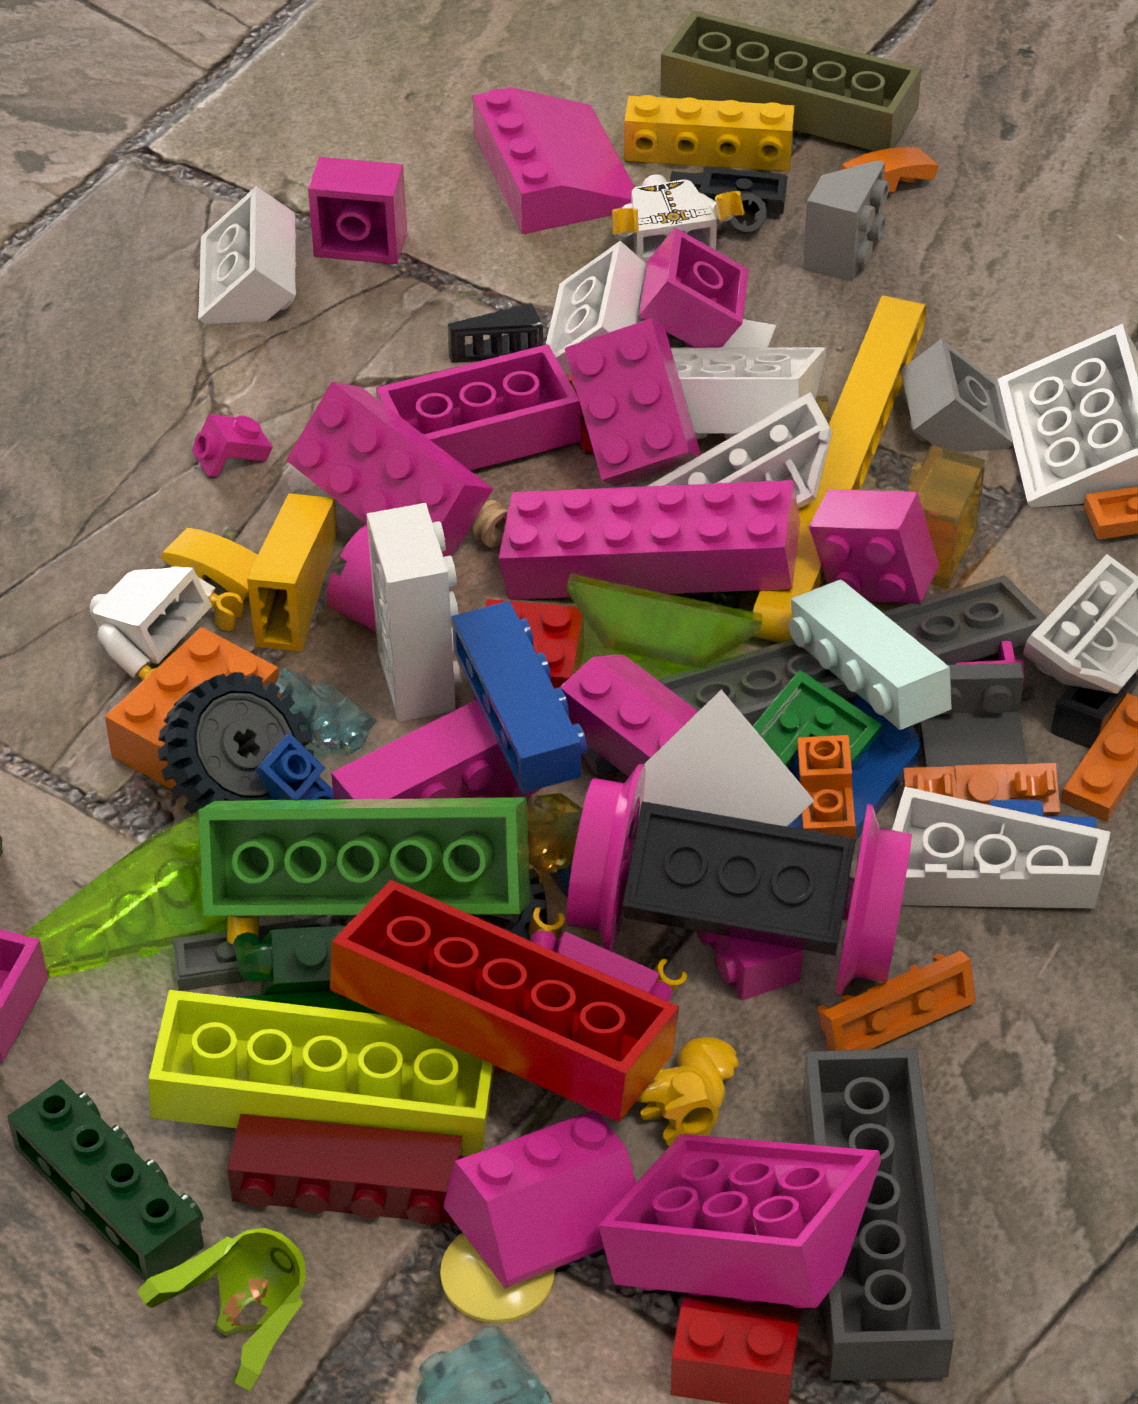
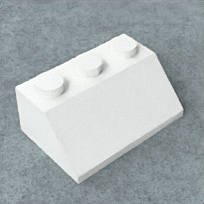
M257 186L201 236L198 320L204 324L268 321L279 310L287 309L296 296L295 213Z
M621 241L559 284L546 345L549 344L565 375L572 374L565 347L645 320L639 317L646 263Z

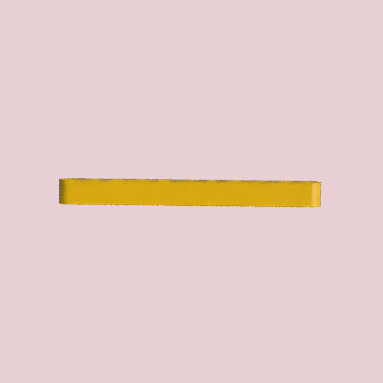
M885 295L881 297L829 422L833 432L816 499L798 509L800 529L793 588L785 590H760L750 622L751 637L777 643L791 640L792 636L789 630V621L792 619L791 598L824 585L826 578L809 525L828 489L861 490L903 384L901 369L912 361L920 341L926 319V304Z

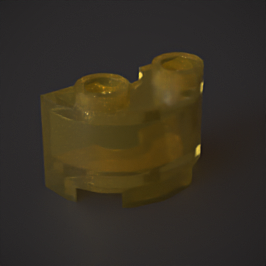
M562 793L536 796L534 802L527 808L529 865L539 872L553 873L567 868L573 862L583 808Z

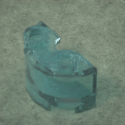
M283 668L276 682V685L280 687V699L289 695L295 701V704L289 709L292 715L302 711L306 722L299 726L300 730H310L313 740L311 743L321 751L336 752L344 750L347 754L357 752L365 744L368 737L367 732L377 722L376 719L341 689L320 682L316 687L306 676L287 668Z
M497 1325L482 1329L470 1342L463 1344L450 1353L441 1351L431 1355L419 1368V1374L423 1381L417 1390L415 1399L417 1404H549L553 1402L548 1390L515 1340L506 1336Z

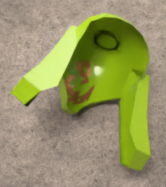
M267 1228L246 1230L233 1239L227 1236L185 1263L148 1278L137 1291L144 1304L153 1308L211 1279L212 1275L217 1273L219 1315L216 1321V1329L224 1336L257 1330L242 1346L241 1366L233 1378L235 1384L248 1391H251L278 1338L304 1303L299 1297L306 1282L304 1256L290 1239L279 1232ZM251 1301L268 1307L261 1320L255 1325L242 1326L236 1319L241 1310Z

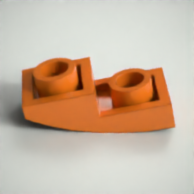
M895 147L877 150L856 157L842 164L840 170L876 160L885 162L884 180L889 181L888 192L895 193L899 180L908 183H914L916 179L934 180L939 164L918 147Z
M849 735L798 737L800 784L815 800L802 812L803 829L856 839Z

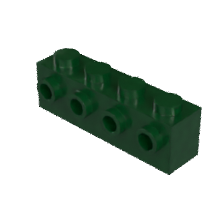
M60 1079L7 1116L15 1149L144 1281L183 1264L204 1248L200 1224L204 1221V1217L196 1202L186 1193L179 1196L169 1186L168 1179L160 1166L152 1159L144 1161L134 1151V1146L125 1131L118 1125L110 1127L101 1118L96 1104L85 1092L81 1091L76 1094Z

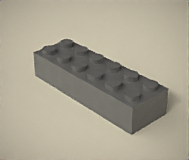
M917 1048L806 1051L803 1096L808 1145L878 1150L881 1158L844 1272L823 1299L830 1381L948 1377L954 1338Z

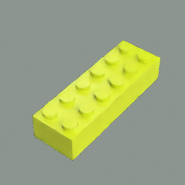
M169 990L148 1078L150 1118L237 1128L240 1114L460 1135L463 1140V1156H470L483 1151L495 1065L386 1015Z

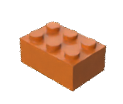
M200 627L105 716L111 756L165 787L172 789L177 784L174 778L165 781L161 770L168 765V762L159 761L158 749L165 742L158 739L160 730L167 724L164 722L167 713L174 707V704L198 684L220 674L227 676L233 672L244 673V679L254 674L263 677L261 686L273 682L280 687L278 667ZM280 687V690H279V692H278V694H277V697H278L279 699L282 698V696H281V687Z

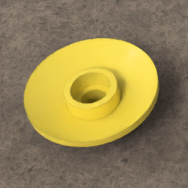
M461 1233L451 1242L444 1253L440 1277L445 1296L459 1312L476 1321L500 1324L522 1319L536 1311L546 1301L552 1290L555 1269L504 1288L466 1236Z

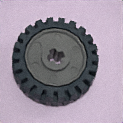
M233 672L227 676L220 674L188 691L167 713L164 722L167 724L160 730L158 739L165 742V744L158 749L159 761H167L168 765L161 771L165 781L174 778L177 785L170 791L176 799L185 795L188 801L184 808L191 814L214 801L273 800L261 782L256 768L287 733H290L304 748L313 741L310 730H300L299 726L306 722L302 711L293 715L289 709L295 704V701L289 695L279 699L277 694L280 687L273 682L261 686L263 677L254 674L245 679L242 672ZM307 749L314 756V750Z

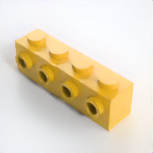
M652 95L628 96L624 120V161L790 171L795 105H781L774 102L766 104L745 103L735 100H697L690 97L678 99L661 98Z

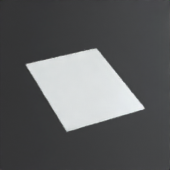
M722 689L644 764L646 767L644 802L788 826L815 801Z

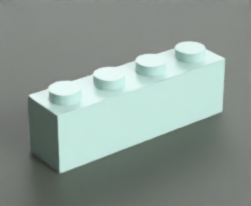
M840 579L791 598L792 619L789 621V630L796 645L806 649L819 661L823 668L829 669L845 683L850 691L856 692L872 706L877 714L883 715L899 730L952 709L950 667L843 580Z

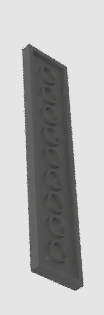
M1005 575L924 599L921 604L910 603L882 612L946 665L983 660L989 655L1000 652L1001 641H1011L1013 648L1025 647L1030 635L1047 618ZM793 639L658 680L697 711L701 710L722 689L752 726L799 670L846 701L859 696L856 692L850 691L845 683L829 669L823 668L819 661L806 649L796 645ZM587 745V753L582 756L597 776L620 772L618 768Z

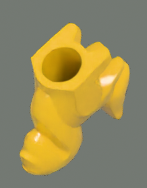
M699 1037L689 1040L681 1047L678 1054V1067L661 1069L636 1101L649 1103L640 1111V1117L643 1120L660 1119L663 1117L669 1120V1124L663 1132V1140L667 1146H670L680 1134L709 1136L719 1117L718 1110L725 1098L723 1080L732 1078L734 1076V1069L739 1066L736 1057L737 1053L727 1042L714 1037Z

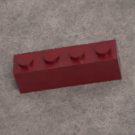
M240 1114L227 1168L232 1202H242L258 1208L269 1205L299 1208L309 1213H321L324 1211L350 1213L366 1219L379 1217L409 1219L425 1225L436 1222L454 1224V1220L443 1206L455 1161L464 1158L463 1140L460 1135Z

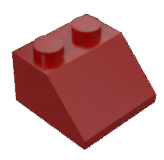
M686 1293L680 1308L672 1353L671 1395L726 1404H789L803 1308L761 1301L743 1302L740 1299L709 1295L693 1296Z

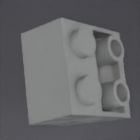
M876 160L821 175L807 200L803 269L852 281L861 265L867 266L871 257L874 240H881L886 227L887 218L885 215H881V209L886 202L889 191V181L884 180L885 162Z

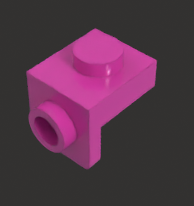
M209 414L201 432L195 438L192 452L207 476L218 477L228 457L266 462L273 446L261 430L259 423L252 418L242 415L228 417Z

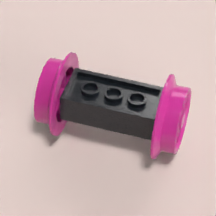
M642 764L635 768L625 783L592 778L584 802L573 856L567 898V926L599 931L603 948L614 952L624 915V918L836 956L842 920H846L834 996H841L854 977L887 982L902 904L912 833L880 828L872 804H867L855 876L850 878L855 838L644 802L646 767Z

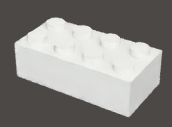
M426 503L367 513L377 651L397 721L401 722L452 712L456 710L455 691L462 690L459 665L457 661H453V657L456 655L453 646V628L451 627L452 616L458 615V607L454 592H449V587L457 585V577L452 556L443 557L442 551L446 550L441 522H432Z

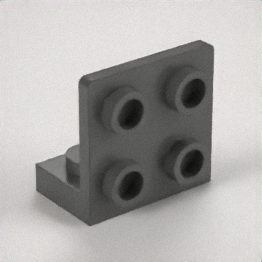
M1022 663L948 665L950 667L952 709L919 722L925 767L1027 764L1019 713L1024 681Z

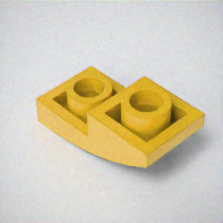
M187 528L163 551L160 558L172 567L193 568L197 577L204 580L208 576L227 591L238 594L242 601H244L249 595L248 574L258 555L219 535L199 529Z

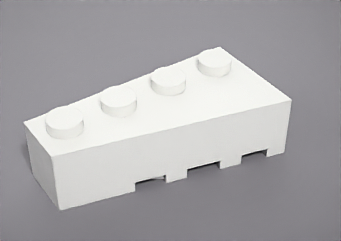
M904 787L892 828L895 831L912 833L901 905L1095 909L1106 867L1111 832Z

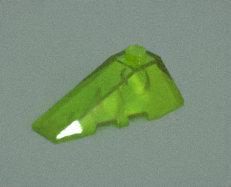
M195 814L147 838L22 934L40 939L48 978L102 967L112 957L139 951L141 958L158 954L157 947L173 944V938L227 931L228 916H203L198 816Z

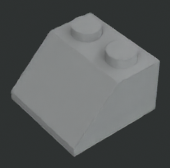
M942 338L901 369L905 388L903 396L908 403L911 416L909 425L914 435L924 443L930 442L943 453L1008 449L1013 445L999 382Z

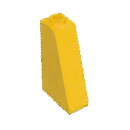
M288 494L247 578L255 647L303 652L338 533L334 498Z

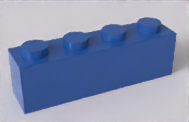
M510 601L452 616L454 653L521 793H527L581 777V755L587 753L584 732L578 723L572 725L563 690L560 687L553 688L550 682L551 673L548 661L544 653L536 654L533 648L532 631L526 618H518Z

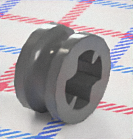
M742 194V201L749 200L748 205H751L754 201L759 206L760 211L755 214L757 221L748 226L746 220L741 224L736 216H733L730 222L736 229L742 232L758 230L767 218L765 203L754 194Z

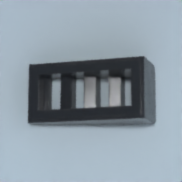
M532 303L449 323V358L452 363L483 361L543 346L542 321ZM483 335H489V339L484 340ZM465 336H472L471 344L465 345Z
M1135 673L1117 694L1070 686L1056 702L1051 732L1058 737L1091 748L1126 694H1132L1136 688L1138 675Z

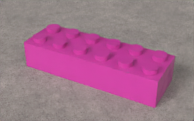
M793 480L512 492L498 557L509 599L792 589L800 529V517Z

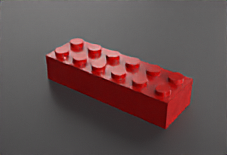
M390 880L332 940L331 991L618 1122L623 1119L673 1055L679 1006L393 880Z

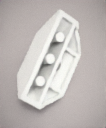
M810 392L648 486L793 480L799 509L816 499L833 431Z
M1106 554L1030 635L1026 641L1023 655L1034 662L1040 671L1054 677L1062 684L1117 694L1138 670V576Z

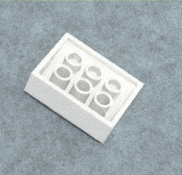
M1123 324L998 379L1026 499L1031 508L1084 504L1085 494L1138 486V351Z
M826 347L671 348L696 439L707 437V433H724V438L730 439L810 392L816 399L826 359Z

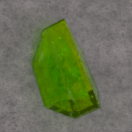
M573 573L570 574L566 589L603 647L614 650L613 655L624 654L633 662H642L643 656L662 660L661 666L663 668L677 672L688 671L691 667L700 669L760 632L762 625V613Z

